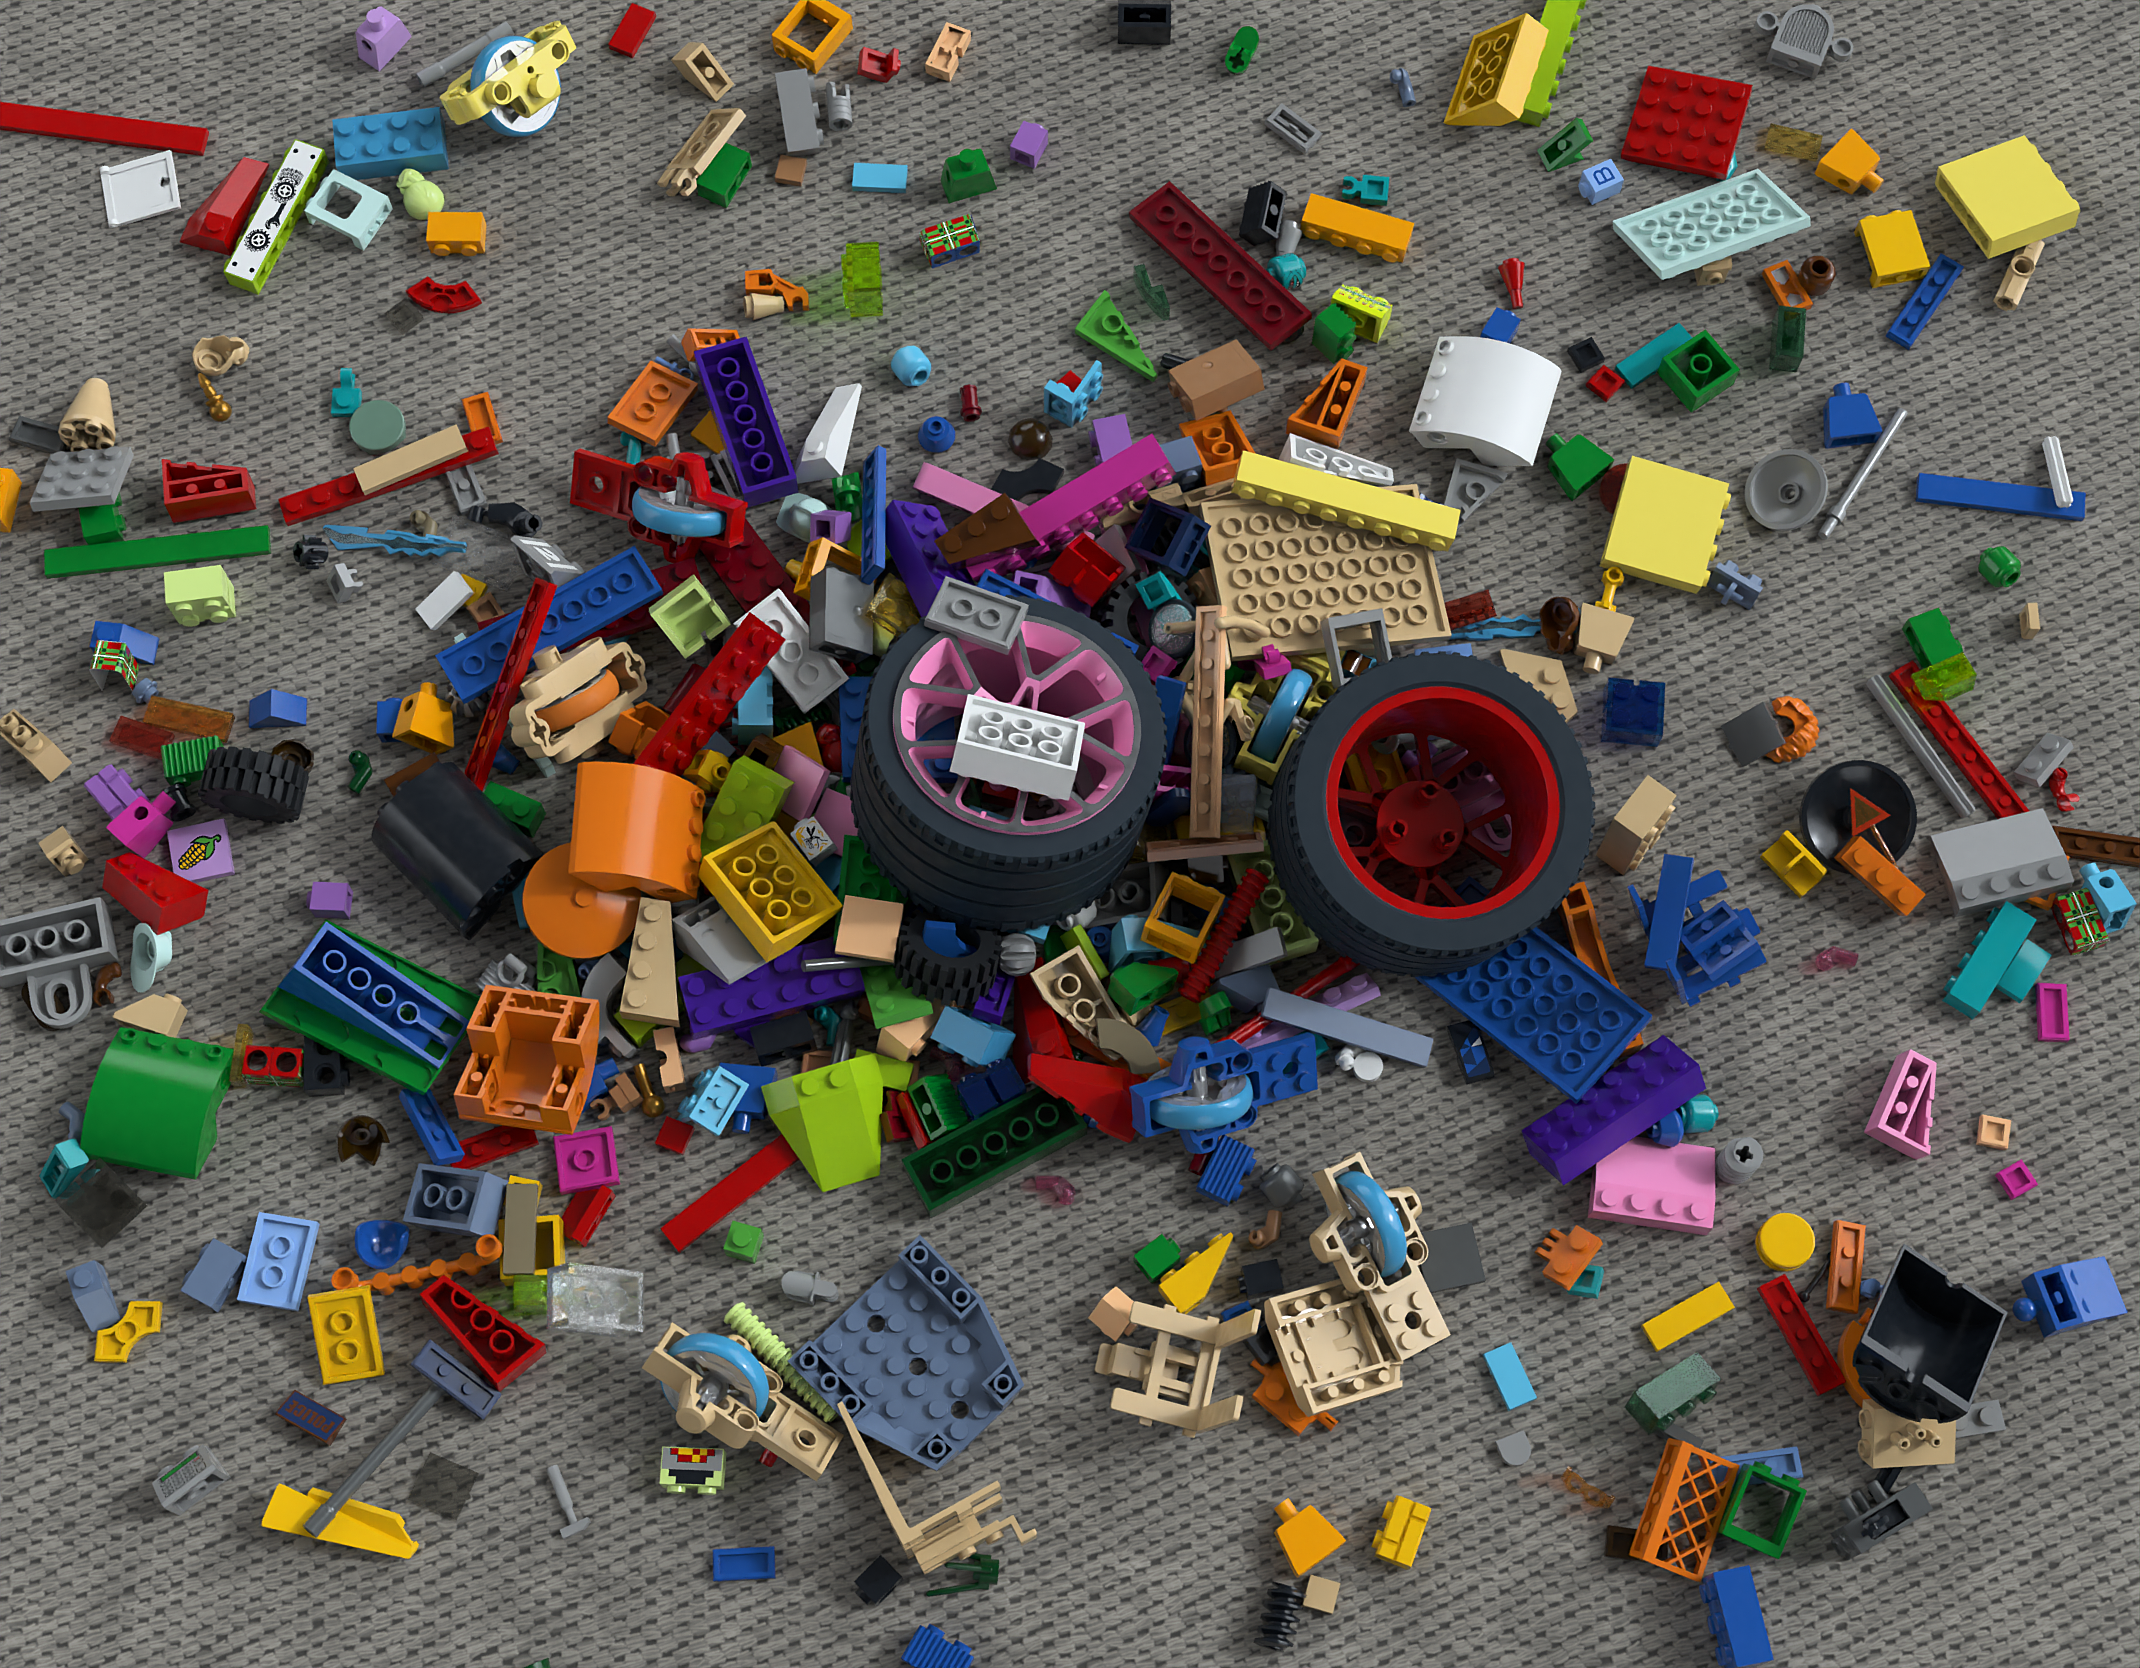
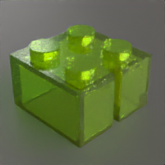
M879 242L846 243V254H841L844 307L850 308L851 317L883 316Z

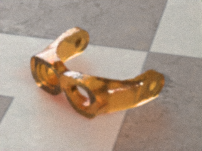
M1569 1465L1561 1475V1480L1566 1489L1575 1494L1582 1493L1585 1501L1595 1508L1608 1509L1616 1498L1587 1484L1582 1477L1572 1471V1467ZM1572 1478H1575L1582 1484L1580 1489L1571 1485ZM1589 1491L1597 1493L1600 1496L1599 1500H1592L1588 1496Z

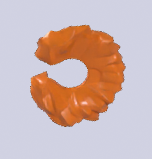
M1790 696L1777 697L1772 701L1775 714L1789 718L1794 725V732L1788 737H1783L1786 743L1764 755L1780 764L1782 761L1791 762V759L1795 760L1799 757H1805L1806 753H1809L1816 746L1815 741L1819 738L1818 733L1820 731L1817 726V718L1801 699Z

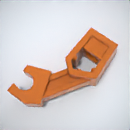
M771 269L745 271L746 296H750V293L770 296L778 293L783 296L789 311H794L793 304L797 301L803 303V311H809V296L803 286L797 287L776 276ZM760 282H771V286H760Z

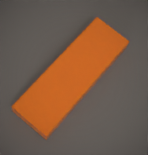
M1841 1220L1833 1222L1826 1298L1827 1310L1854 1315L1858 1313L1866 1225Z

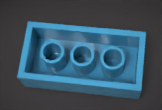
M440 107L332 119L336 168L339 172L355 180L400 175L405 169H414L419 173L449 169L445 122Z

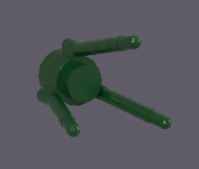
M974 1553L968 1557L977 1560L974 1561V1564L947 1562L944 1564L946 1568L973 1571V1580H978V1582L929 1590L926 1592V1595L931 1597L976 1589L989 1590V1584L997 1585L999 1560L991 1559V1555Z

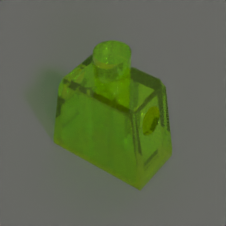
M514 1275L513 1316L562 1313L563 1303H581V1284L563 1285L562 1275ZM552 1292L555 1296L549 1298L544 1296L543 1293Z

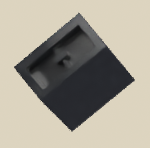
M1118 0V44L1170 45L1171 0Z

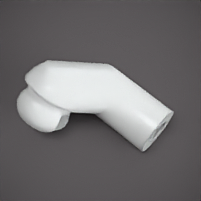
M1347 1044L1336 1054L1335 1062L1337 1065H1340L1342 1070H1350L1355 1065L1354 1058L1366 1050Z

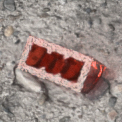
M1489 590L1444 603L1450 630L1497 616Z

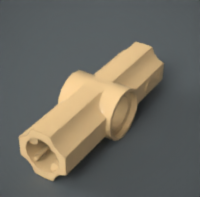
M2042 240L2016 249L1993 300L1997 304V308L2004 311L2017 308L2045 245Z
M1175 483L1148 491V495L1137 502L1132 500L1123 505L1124 509L1118 514L1102 517L1101 522L1104 530L1107 531L1114 524L1122 527L1137 523L1143 510H1137L1135 507L1139 504H1147L1150 497L1178 509L1185 508L1179 484Z

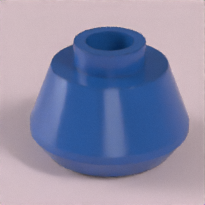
M934 416L927 419L920 426L918 440L927 451L933 453L943 452L953 445L955 430L950 422L942 417Z
M1095 926L1087 929L1085 932L1102 962H1109L1112 929L1105 926Z
M1674 1110L1647 1128V1135L1655 1143L1668 1147L1677 1146L1682 1140L1684 1133L1683 1121L1679 1112Z

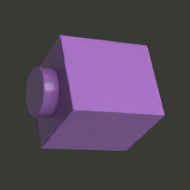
M1023 121L1010 145V159L1035 169L1048 144V130L1037 123L1031 124Z
M823 510L812 513L810 542L822 537L835 544L851 540V512Z
M313 882L312 891L307 893V908L310 909L315 917L350 919L353 890L348 883Z

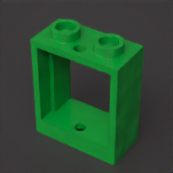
M1754 1461L1753 1466L1743 1463L1717 1533L1772 1558L1780 1559L1807 1490L1799 1487L1800 1481L1791 1476L1783 1474L1779 1478L1770 1474L1772 1468L1760 1462ZM1751 1475L1789 1492L1770 1542L1732 1525Z

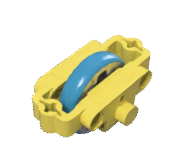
M554 21L545 26L537 27L524 37L513 35L498 38L483 48L477 56L473 68L453 81L447 91L440 96V100L450 119L454 120L456 125H461L481 117L491 129L509 137L533 135L542 130L551 121L557 110L561 93L557 68L568 60L570 53L576 49V45L566 25H562L560 21Z

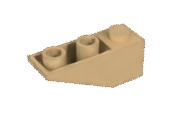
M15 709L0 719V736L50 782L72 764L49 738Z

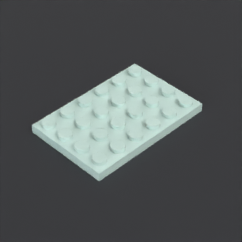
M1759 169L1613 221V230L1661 280L1673 278L1677 274L1697 269L1702 265L1722 260L1727 256L1747 251L1757 245L1772 242L1777 238L1797 233L1799 230L1811 226L1810 216Z

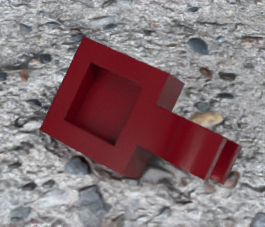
M897 1090L887 1091V1096H883L882 1111L884 1113L880 1114L887 1143L913 1140L895 1099L899 1092Z

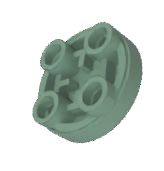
M374 400L364 403L355 410L350 419L349 430L353 441L369 455L391 451L406 438V422L403 414L397 406L388 401Z

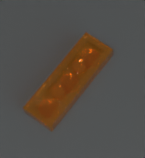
M152 695L143 718V722L147 726L201 738L216 735L224 743L228 741L235 720L234 714Z

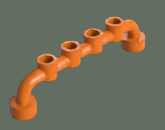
M486 1234L480 1237L476 1243V1252L479 1255L466 1252L457 1260L445 1262L443 1259H436L430 1266L417 1269L415 1266L410 1265L405 1267L402 1272L392 1275L379 1272L373 1279L359 1281L358 1275L350 1268L342 1267L334 1272L331 1282L336 1290L370 1285L371 1291L378 1290L382 1295H390L398 1285L407 1284L410 1288L417 1289L423 1285L425 1279L435 1277L438 1280L443 1275L451 1279L454 1272L464 1271L467 1275L474 1276L480 1272L482 1266L491 1264L500 1257L503 1245L496 1236Z

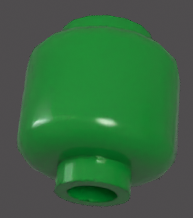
M1990 547L1980 555L1981 561L1978 565V571L1992 586L2009 587L2020 577L2021 562L2006 547Z

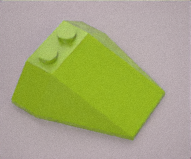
M875 1053L828 1065L761 1086L769 1116L822 1192L880 1175L882 1129L880 1114H882L883 1079Z

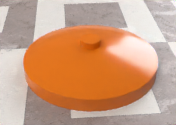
M570 842L557 846L544 854L529 872L522 893L523 913L534 937L550 951L572 959L596 958L616 949L631 934L637 921L641 891L636 887H629L604 892L569 874Z

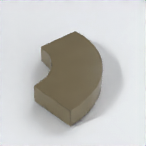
M1108 1018L1096 1019L1098 1048L1110 1049L1119 1054L1127 1063L1129 1072L1134 1074L1153 1073L1161 1070L1159 1059L1153 1046L1140 1031L1119 1020Z

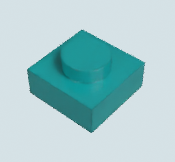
M1587 1265L1571 1289L1567 1290L1568 1294L1598 1299L1604 1275L1603 1267Z

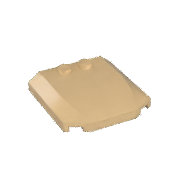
M1358 1274V1281L1363 1285L1360 1281L1362 1277ZM1340 1278L1269 1298L1264 1302L1265 1322L1297 1406L1308 1417L1389 1393L1402 1387L1403 1380L1400 1381V1366L1403 1365V1361H1396L1364 1292L1357 1294L1349 1292Z

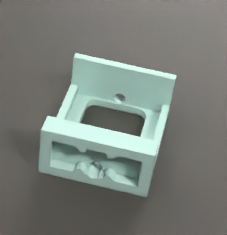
M333 169L330 175L322 180L320 189L315 196L308 200L304 211L310 224L313 225L315 221H318L352 238L354 245L364 251L393 208L388 196ZM340 186L362 196L361 201L347 219H342L324 210Z

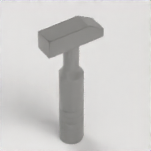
M558 1465L547 1468L546 1471L560 1506L566 1512L570 1522L569 1526L560 1529L562 1538L566 1539L586 1530L591 1521L588 1517L577 1521L572 1509L573 1502Z

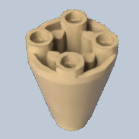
M90 378L86 381L60 422L58 434L60 439L67 446L71 447V452L84 449H107L114 446L116 432L111 395L108 384L102 379Z

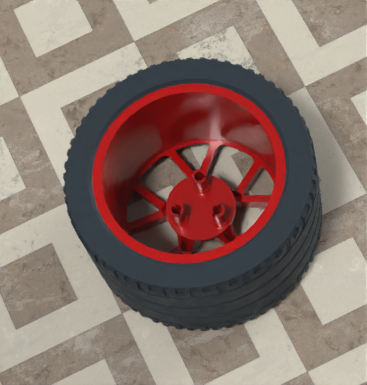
M1427 651L1421 652L1420 655L1416 656L1414 653H1411L1404 657H1394L1388 663L1382 661L1377 663L1376 666L1363 670L1359 677L1355 675L1344 685L1340 686L1320 707L1295 741L1279 768V775L1275 778L1270 795L1272 804L1268 807L1267 831H1270V836L1267 839L1271 851L1270 858L1275 863L1273 870L1279 879L1281 890H1285L1287 894L1285 897L1287 902L1291 903L1297 917H1302L1304 920L1303 924L1315 933V937L1318 939L1322 938L1326 942L1325 945L1327 947L1335 949L1344 958L1346 956L1352 958V962L1356 964L1360 963L1371 970L1375 968L1381 969V973L1385 974L1392 973L1397 974V976L1411 974V977H1433L1438 973L1446 975L1462 971L1468 966L1473 967L1499 953L1541 924L1570 893L1569 888L1575 885L1580 871L1584 868L1585 863L1583 860L1588 857L1590 841L1593 839L1591 828L1595 826L1593 810L1596 807L1595 802L1592 801V796L1595 794L1594 787H1591L1590 781L1592 774L1591 771L1587 770L1588 760L1587 757H1583L1580 741H1576L1574 737L1575 731L1573 728H1569L1565 722L1566 717L1563 713L1560 715L1556 710L1557 706L1553 702L1550 704L1544 698L1545 694L1541 690L1538 692L1534 689V684L1530 681L1526 683L1519 678L1520 675L1516 672L1510 673L1506 671V667L1502 665L1498 667L1491 664L1490 660H1477V656L1470 655L1467 657L1457 652H1453L1450 655L1446 654V651H1439L1438 653H1429ZM1413 734L1421 781H1411L1401 784L1394 789L1383 790L1368 753L1369 744L1392 735ZM1429 735L1449 740L1468 751L1467 755L1439 777L1433 775L1427 740ZM1354 753L1370 793L1338 788L1344 762ZM1474 761H1480L1489 769L1496 782H1498L1505 795V802L1502 806L1464 823L1463 814L1458 802L1442 786ZM1338 801L1369 806L1377 814L1376 829L1378 837L1370 847H1349L1340 823ZM1506 814L1510 815L1512 838L1509 856L1501 855L1474 837L1472 831ZM1460 844L1502 871L1500 879L1491 892L1481 902L1468 905L1438 875L1442 862L1447 860ZM1393 858L1399 863L1413 868L1418 880L1413 902L1394 894L1372 878L1379 862ZM1357 859H1365L1367 861L1365 869ZM1428 886H1431L1451 907L1424 905Z

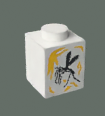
M814 816L810 819L805 818L799 821L794 826L795 830L790 833L815 867L838 849Z

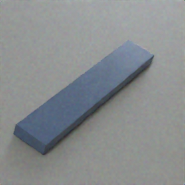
M1274 988L1267 989L1260 1017L1423 1068L1427 1067L1433 1038Z

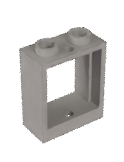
M1382 608L1330 617L1320 621L1333 689L1339 688L1351 679H1344L1335 635L1336 630L1370 624L1377 663L1382 661L1388 663L1392 658Z

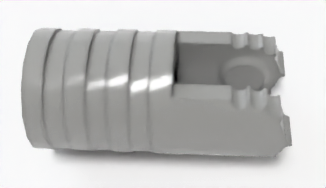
M826 82L829 127L834 131L848 130L853 124L850 85H842L841 96H836L835 82Z

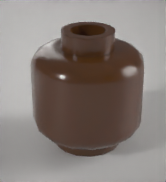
M1815 255L1803 262L1797 277L1808 295L1820 296L1830 289L1836 273L1833 263L1828 258Z

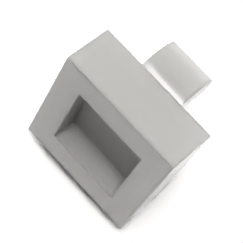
M345 563L334 565L326 580L337 603L348 601L351 594L359 592L363 586L362 581H353V578L358 573L357 570H348Z

